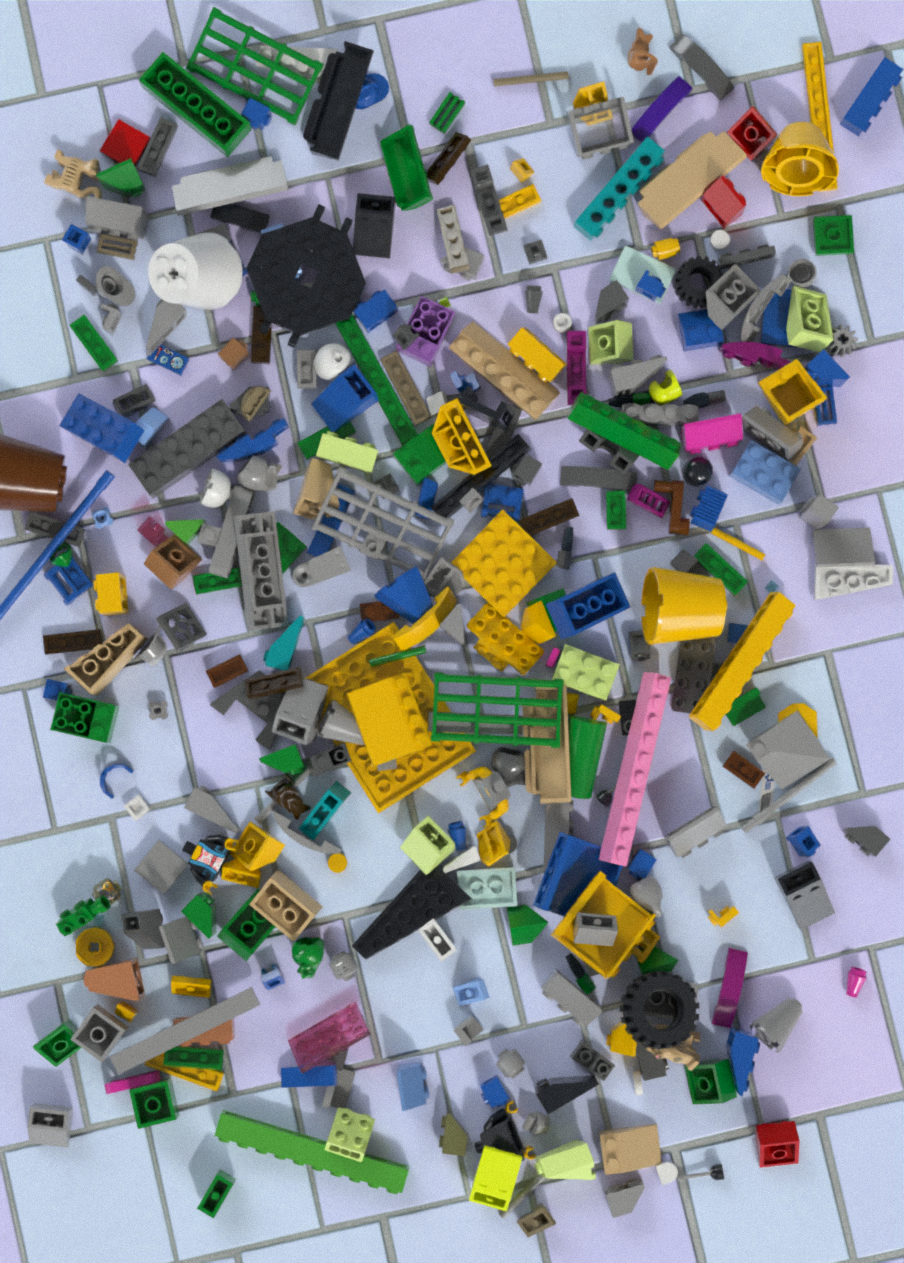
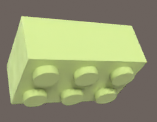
M327 431V434H322L316 457L372 473L378 450L375 449L373 444L364 442L363 445L356 443V439L346 437L345 440L340 439L338 434Z
M565 644L552 680L554 678L563 679V685H566L567 688L605 702L620 664Z

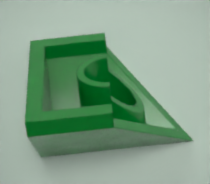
M526 904L507 907L513 946L532 943L548 924L547 920Z
M654 946L646 960L642 964L637 960L640 973L646 974L657 971L671 972L679 960Z

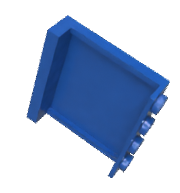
M559 832L533 906L547 912L550 911L565 916L598 872L604 873L606 875L605 878L614 886H617L619 874L624 866L599 860L601 846Z

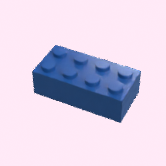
M80 393L76 396L59 425L72 435L126 463L145 431L129 419Z
M615 572L546 604L561 640L574 636L630 608V604Z

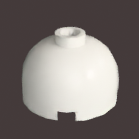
M332 343L323 346L317 351L313 364L319 377L333 382L340 374L352 366L353 360L351 353L346 347L341 344Z
M212 468L205 481L206 485L201 493L200 504L216 508L223 505L226 499H231L233 489H230L231 482L229 477L225 473Z

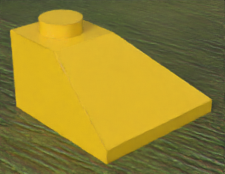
M249 822L239 837V842H236L233 847L236 851L231 850L229 854L248 870L253 871L275 862L285 844L254 823Z
M620 1021L611 1029L610 1034H607L606 1046H609L611 1052L635 1057L637 1042L632 1039V1034L626 1032V1024Z

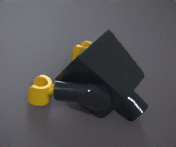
M514 1101L508 1102L505 1109L501 1108L488 1118L483 1126L484 1131L480 1133L481 1141L475 1142V1150L478 1154L483 1152L485 1145L523 1156L522 1161L525 1158L535 1159V1154L528 1155V1152L534 1148L527 1146L524 1149L511 1115H507L508 1113L517 1112L518 1108L513 1111L509 1110V1105L514 1103Z

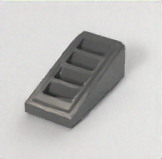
M147 384L113 399L112 404L117 414L127 418L155 402L156 399ZM141 392H144L147 400L143 399ZM134 396L138 397L140 401L139 404L136 402ZM130 399L131 403L133 404L132 407H130L127 400ZM122 403L124 404V406H125V408H126V410H124V411H123V409H122V407H121V405H120V404H122Z

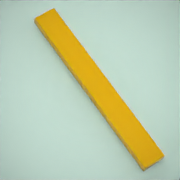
M822 42L803 43L802 52L810 123L820 128L834 153ZM837 179L828 189L824 191L837 190Z

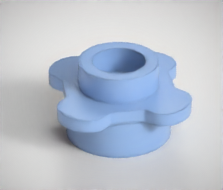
M104 507L101 510L92 512V517L96 522L95 527L98 529L105 525L113 524L109 508Z

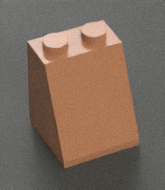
M138 958L94 967L85 971L83 976L84 985L88 987L90 992L133 1001L140 1000L146 996Z

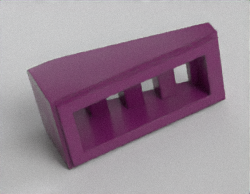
M637 483L633 485L627 497L629 502L659 518H663L671 502L642 484ZM646 494H648V496H647L645 502L643 503V500H644ZM655 498L654 501H653V503H652V505H651V507H650L649 505H650L652 499ZM659 501H661L658 511H656L655 509Z

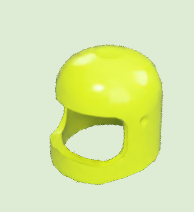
M670 369L664 372L665 379L663 382L658 384L654 380L649 385V394L652 400L660 406L669 404L682 396L676 376Z

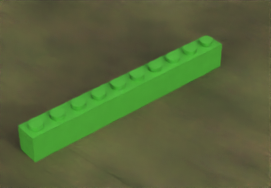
M223 1110L220 1115L214 1135L219 1137L218 1140L221 1142L229 1143L232 1141L237 1143V1146L248 1149L249 1146L255 1148V1151L261 1154H267V1152L275 1154L274 1157L277 1159L285 1160L288 1158L297 1165H311V1168L316 1171H323L324 1169L330 1171V1174L336 1177L344 1175L349 1177L350 1181L360 1183V1181L367 1182L368 1186L378 1189L379 1186L386 1188V1191L392 1194L403 1192L409 1171V1166L367 1153L364 1154L362 1162L326 1151L327 1141Z

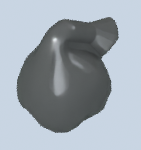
M505 747L496 749L491 759L492 770L499 772L507 788L514 785H526L525 773L522 772L525 769L526 763L523 753L519 750Z

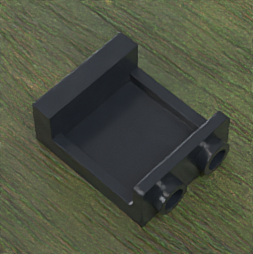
M467 386L466 390L461 392L459 403L467 414L507 431L515 416L507 403L501 401L495 411L477 403L478 396L471 387Z

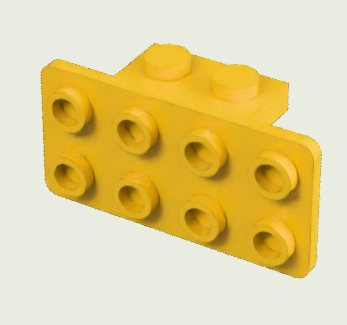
M486 603L467 623V628L479 638L473 648L501 672L508 665H511L521 675H525L544 654V650L526 636L509 619L503 617L489 603Z

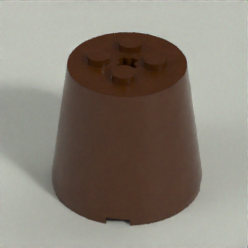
M0 434V510L56 512L58 502H62L63 487L66 483V455Z

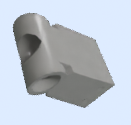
M341 546L297 566L293 570L292 578L296 585L308 587L349 572L351 569Z

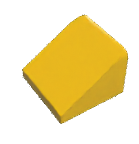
M123 1001L118 1003L115 1009V1014L129 1023L133 1021L138 1012L137 1009Z

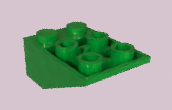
M59 692L50 730L111 743L119 706Z

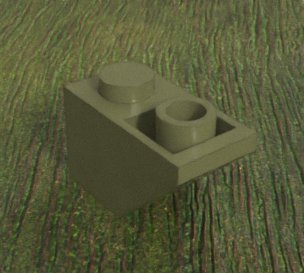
M447 1111L446 1116L442 1115L441 1128H445L444 1136L440 1135L439 1147L442 1148L443 1154L465 1156L468 1133L453 1113Z

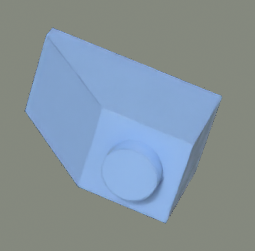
M152 407L136 423L145 430L138 443L148 449L169 417Z

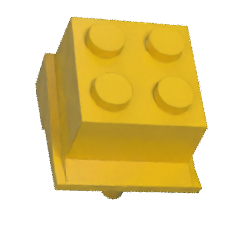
M798 359L758 382L765 398L784 425L802 416L827 399L824 392L813 381Z

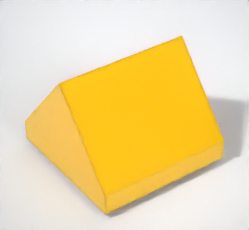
M524 158L513 161L510 170L521 183L535 173Z

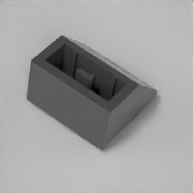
M160 909L140 910L121 914L124 934L143 949L166 948L159 929L163 923Z

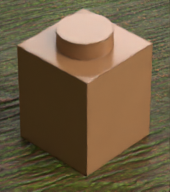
M232 338L218 353V356L230 368L235 370L249 355L246 349L248 346L241 339L237 341Z

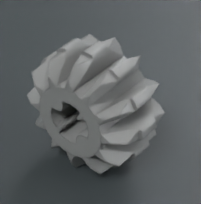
M839 324L838 329L834 326L832 327L833 341L829 344L830 346L827 348V351L833 349V356H836L839 352L840 357H844L845 353L850 355L852 353L851 349H856L857 345L855 342L858 341V338L852 337L856 332L855 330L849 332L850 326L847 325L845 329H843L842 324ZM840 337L842 341H845L843 344L841 341H838Z

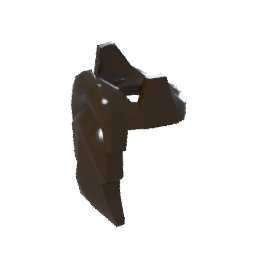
M285 773V779L277 783L270 792L266 790L264 792L282 808L285 807L288 812H292L295 820H298L301 814L310 810L311 807L303 803L295 788L294 780Z

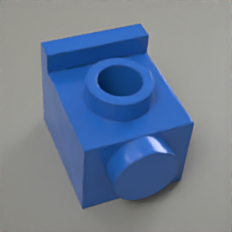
M73 224L69 226L62 239L69 248L82 255L92 240L86 231Z
M646 270L635 291L655 302L657 297L661 298L667 288L663 287L664 284L661 283V279L653 275L652 277L649 276L650 271Z
M809 826L798 827L785 837L787 841L791 842L799 857H811L816 853V849L821 846Z

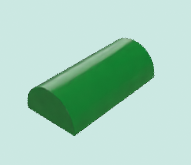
M569 715L571 797L590 799L592 797L607 722Z

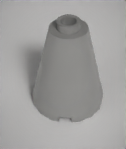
M332 700V704L328 705L322 717L321 723L323 728H318L317 736L365 745L354 714L338 702Z
M788 998L750 1024V1029L755 1028L757 1031L755 1035L771 1050L773 1047L776 1048L775 1052L779 1053L803 1013L801 1008L803 1006L795 998L793 1000Z

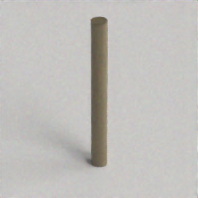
M568 71L493 79L494 87L569 79Z

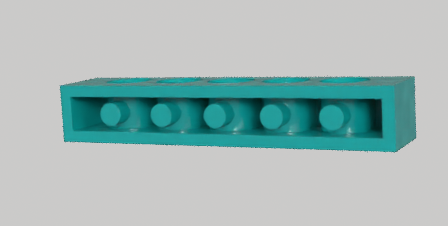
M647 136L576 219L574 228L590 241L594 237L598 238L604 231L603 226L606 223L610 224L616 217L615 212L618 209L622 210L628 203L627 198L630 195L634 196L640 189L639 184L643 180L646 182L652 175L651 170L655 166L658 168L665 159L663 158L665 150ZM647 159L649 164L643 165L640 160ZM635 173L637 178L630 179L628 174ZM623 187L626 192L618 193L616 188ZM610 201L613 203V206L608 208L603 203ZM598 215L601 221L595 222L591 217Z

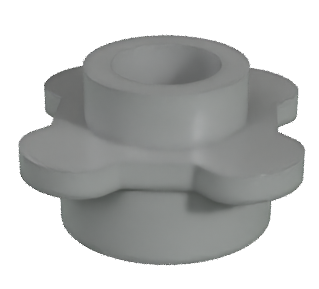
M164 700L161 702L151 701L149 703V718L151 720L156 718L166 719L168 717L166 708L168 703Z

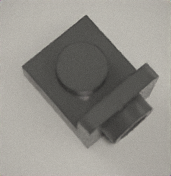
M643 630L629 631L631 661L650 659V644L646 643Z

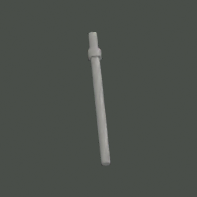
M834 758L826 761L763 811L754 814L752 819L744 824L741 829L744 833H747L757 824H762L766 817L837 764Z

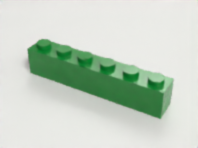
M580 392L570 407L569 420L667 470L670 469L680 455L682 443L610 407L608 404L594 399L590 395Z

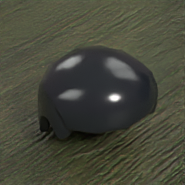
M692 458L685 463L682 469L683 478L687 484L694 487L704 485L713 476V466L707 458Z

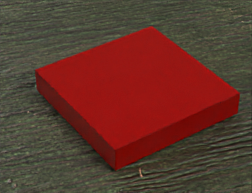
M118 119L99 151L118 163L131 158L136 166L151 137Z

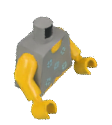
M481 766L469 772L464 771L456 777V779L461 778L463 780L459 786H464L472 780L488 807L490 814L479 818V821L483 819L486 821V825L483 828L491 825L494 819H498L508 811V800L511 797V793L498 771H491L486 766Z

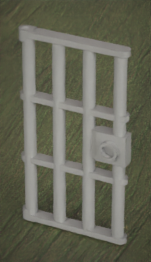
M340 466L311 529L314 531L318 530L347 543L348 547L353 546L360 549L359 552L376 560L379 558L385 561V564L389 565L390 563L408 571L415 566L393 557L399 546L429 560L424 571L419 569L421 577L425 581L449 530L454 524V519L450 517L445 518L418 505V502H411L381 488L379 484L375 485L347 472V469ZM340 477L372 491L373 493L369 501H363L336 488ZM377 494L410 509L406 519L404 520L372 505ZM331 496H337L365 509L360 520L329 506L328 503ZM368 512L401 526L397 537L365 523ZM323 513L330 514L355 526L352 537L319 523ZM413 513H419L446 526L442 535L438 536L411 523L410 520ZM360 529L368 532L363 542L356 540ZM405 530H410L437 543L433 554L402 540L401 538ZM386 541L393 544L389 554L382 552Z

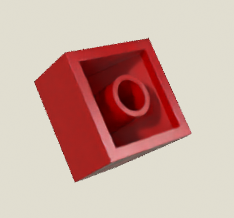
M754 106L727 131L733 141L746 153L750 161L760 157L773 144L778 135Z
M795 1121L756 1125L755 1137L759 1168L798 1164L800 1140Z

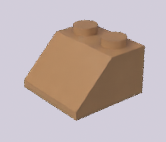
M174 534L150 552L144 565L167 587L173 589L194 570L202 559Z

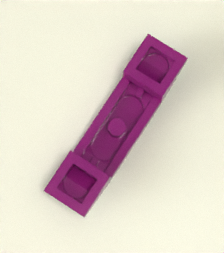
M567 331V405H572L580 392L587 395L586 331Z
M728 948L724 965L725 971L711 1024L731 1029L743 985L748 952Z

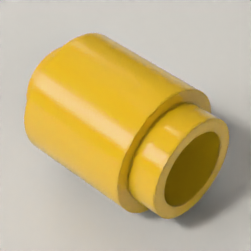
M671 237L655 241L654 246H651L653 257H657V260L676 256V254L680 253L678 239Z

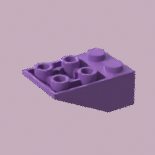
M421 296L407 325L411 324L413 326L411 329L412 333H418L419 337L405 351L397 343V351L431 367L456 312Z

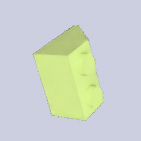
M615 320L588 327L590 365L621 364L634 361L632 323Z

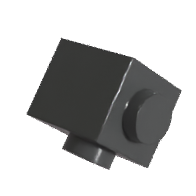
M525 454L522 461L518 460L513 468V471H515V481L523 486L526 484L530 486L542 467V463Z

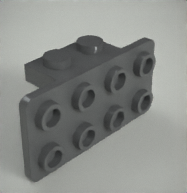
M702 638L680 642L671 706L673 711L691 713L723 665V660L715 658L716 639Z

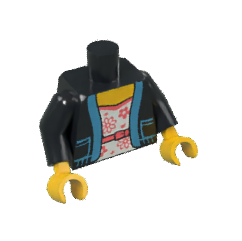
M210 835L205 837V839H200L197 845L189 841L185 843L182 851L191 855L188 862L190 871L196 881L203 887L204 892L212 895L210 888L212 886L217 888V885L212 882L216 881L230 851H236L232 845L234 842L238 843L239 840L223 835Z

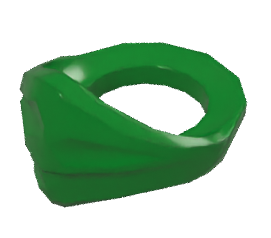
M61 543L50 557V562L56 566H69L73 552L72 547L67 543ZM61 549H67V551H65V552L59 554V555L55 558V555H56V553H57L59 550H61Z

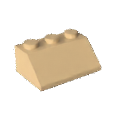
M279 869L270 877L249 904L293 942L323 907Z

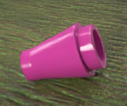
M851 967V970L848 971L847 995L857 998L867 979V972L865 970Z

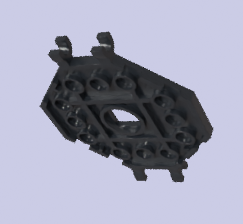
M318 204L313 217L263 233L246 267L265 318L260 328V333L267 335L272 323L292 332V335L287 345L295 348L300 336L350 319L366 285L347 234L353 220L346 217L341 230L320 221L325 206ZM301 265H305L318 272L312 288L294 280Z

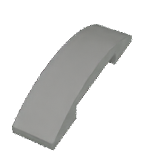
M782 274L772 280L752 302L742 327L741 340L743 342H753L760 329L754 325L774 294L782 296L792 281L786 275Z
M274 811L273 817L281 829L299 844L322 853L339 854L343 850L327 840L323 842L322 846L289 827L293 820Z

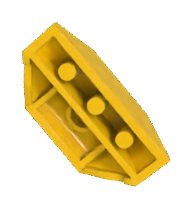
M458 398L440 406L432 435L448 467L473 475L491 467Z

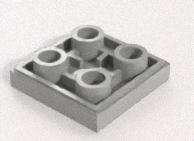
M158 840L134 871L161 893L165 894L189 864L162 841Z

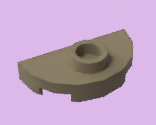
M255 386L245 393L241 401V411L247 421H251L271 392L270 389L263 386Z

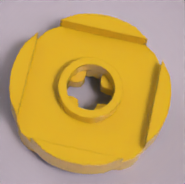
M98 927L84 930L77 937L75 943L77 958L87 966L105 964L111 959L115 949V942L111 934L105 929ZM92 942L94 944L98 943L99 951L95 950L92 952L90 950L92 948L90 944Z

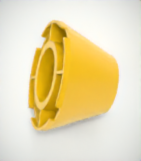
M795 122L784 127L765 157L761 167L763 181L769 183L772 190L788 196L813 195L814 191L822 188L824 191L836 181L839 174L838 161L818 126L809 122Z

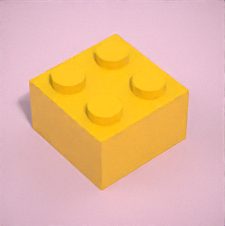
M119 572L97 574L96 580H93L94 591H97L98 599H95L96 610H99V613L105 616L129 614L126 576Z

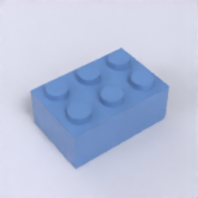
M751 440L729 477L779 505L784 500L801 469Z

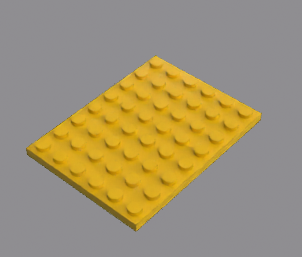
M394 622L305 678L329 687L321 716L322 720L328 705L332 704V700L338 702L353 714L346 695L347 693L406 673L430 739L432 732L428 731V712H433L435 686L417 657L412 656L373 667L370 666V659L401 652L392 638L399 631ZM438 701L437 712H451L445 701ZM332 740L336 746L345 743L352 760L347 765L378 814L476 752L471 742L431 741L432 746L397 758V769L378 771L377 766H372L365 745Z

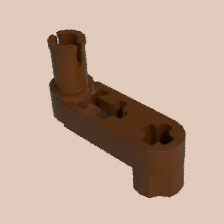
M655 479L654 492H667L672 495L668 533L688 536L690 519L681 518L684 481L672 480L671 482Z

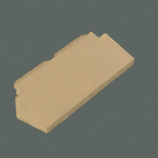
M711 131L702 135L678 155L675 162L665 166L640 188L639 192L643 199L638 202L643 216L660 229L664 228L702 196L722 175H727L746 159V153L724 131L717 137Z
M563 685L560 748L531 745V749L526 750L524 753V760L526 762V791L533 795H540V804L572 802L566 685ZM535 687V699L557 700L558 688ZM522 706L523 717L557 718V707ZM523 725L524 737L555 739L556 727Z

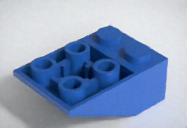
M354 364L340 374L311 405L331 432L335 433L378 402L379 398L375 390Z
M731 1027L725 1046L736 1092L743 1096V1093L747 1092L750 1081L747 1079L749 1072L752 1073L754 1070L755 1061H753L754 1054L759 1052L760 1042H758L759 1038L753 1033Z

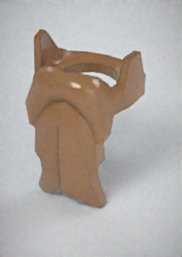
M638 28L635 41L628 52V65L636 71H642L647 68V75H652L658 63V59L648 53V46L653 35H645L643 30Z

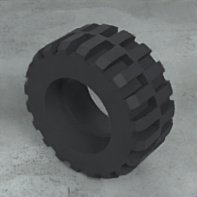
M667 971L651 972L635 978L633 983L626 987L627 992L621 998L623 1001V1005L620 1006V1012H623L621 1021L626 1024L625 1030L628 1034L633 1035L632 1039L634 1041L640 1042L642 1046L652 1047L653 1049L671 1048L672 1046L682 1044L683 1040H687L691 1036L689 1033L695 1031L697 1026L694 1023L696 1020H699L700 1015L696 1014V1009L700 1008L699 1002L695 1003L694 998L697 997L695 991H690L691 985L688 982H683L681 976L673 975L672 972ZM655 991L665 992L672 999L675 1007L674 1019L664 1029L652 1027L644 1014L645 1001L649 994Z

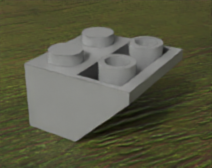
M33 1104L29 1110L27 1126L29 1143L69 1147L73 1107Z

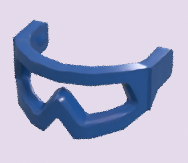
M125 764L109 766L100 776V787L103 793L111 799L115 796L108 792L105 778L107 773L114 768H124L128 772L133 773L134 770Z

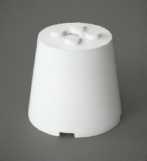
M210 232L199 233L158 248L152 255L149 263V281L154 292L166 302L206 310L219 309L229 304L228 302L234 295H237L240 289L243 274L240 256L225 237Z

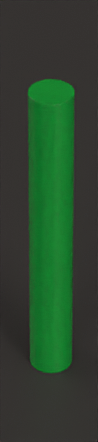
M424 645L370 659L369 662L370 666L373 667L424 654L427 651Z

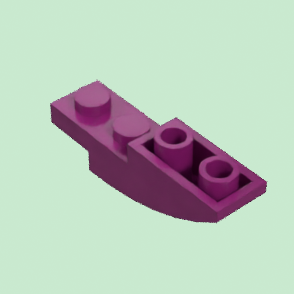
M731 342L723 344L719 350L725 358L737 359L741 365L746 367H754L756 362L760 361V364L764 367H773L779 370L791 363L780 357L783 350L762 343Z

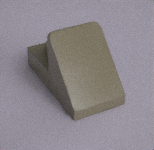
M542 1203L532 1212L517 1220V1223L527 1237L556 1224Z

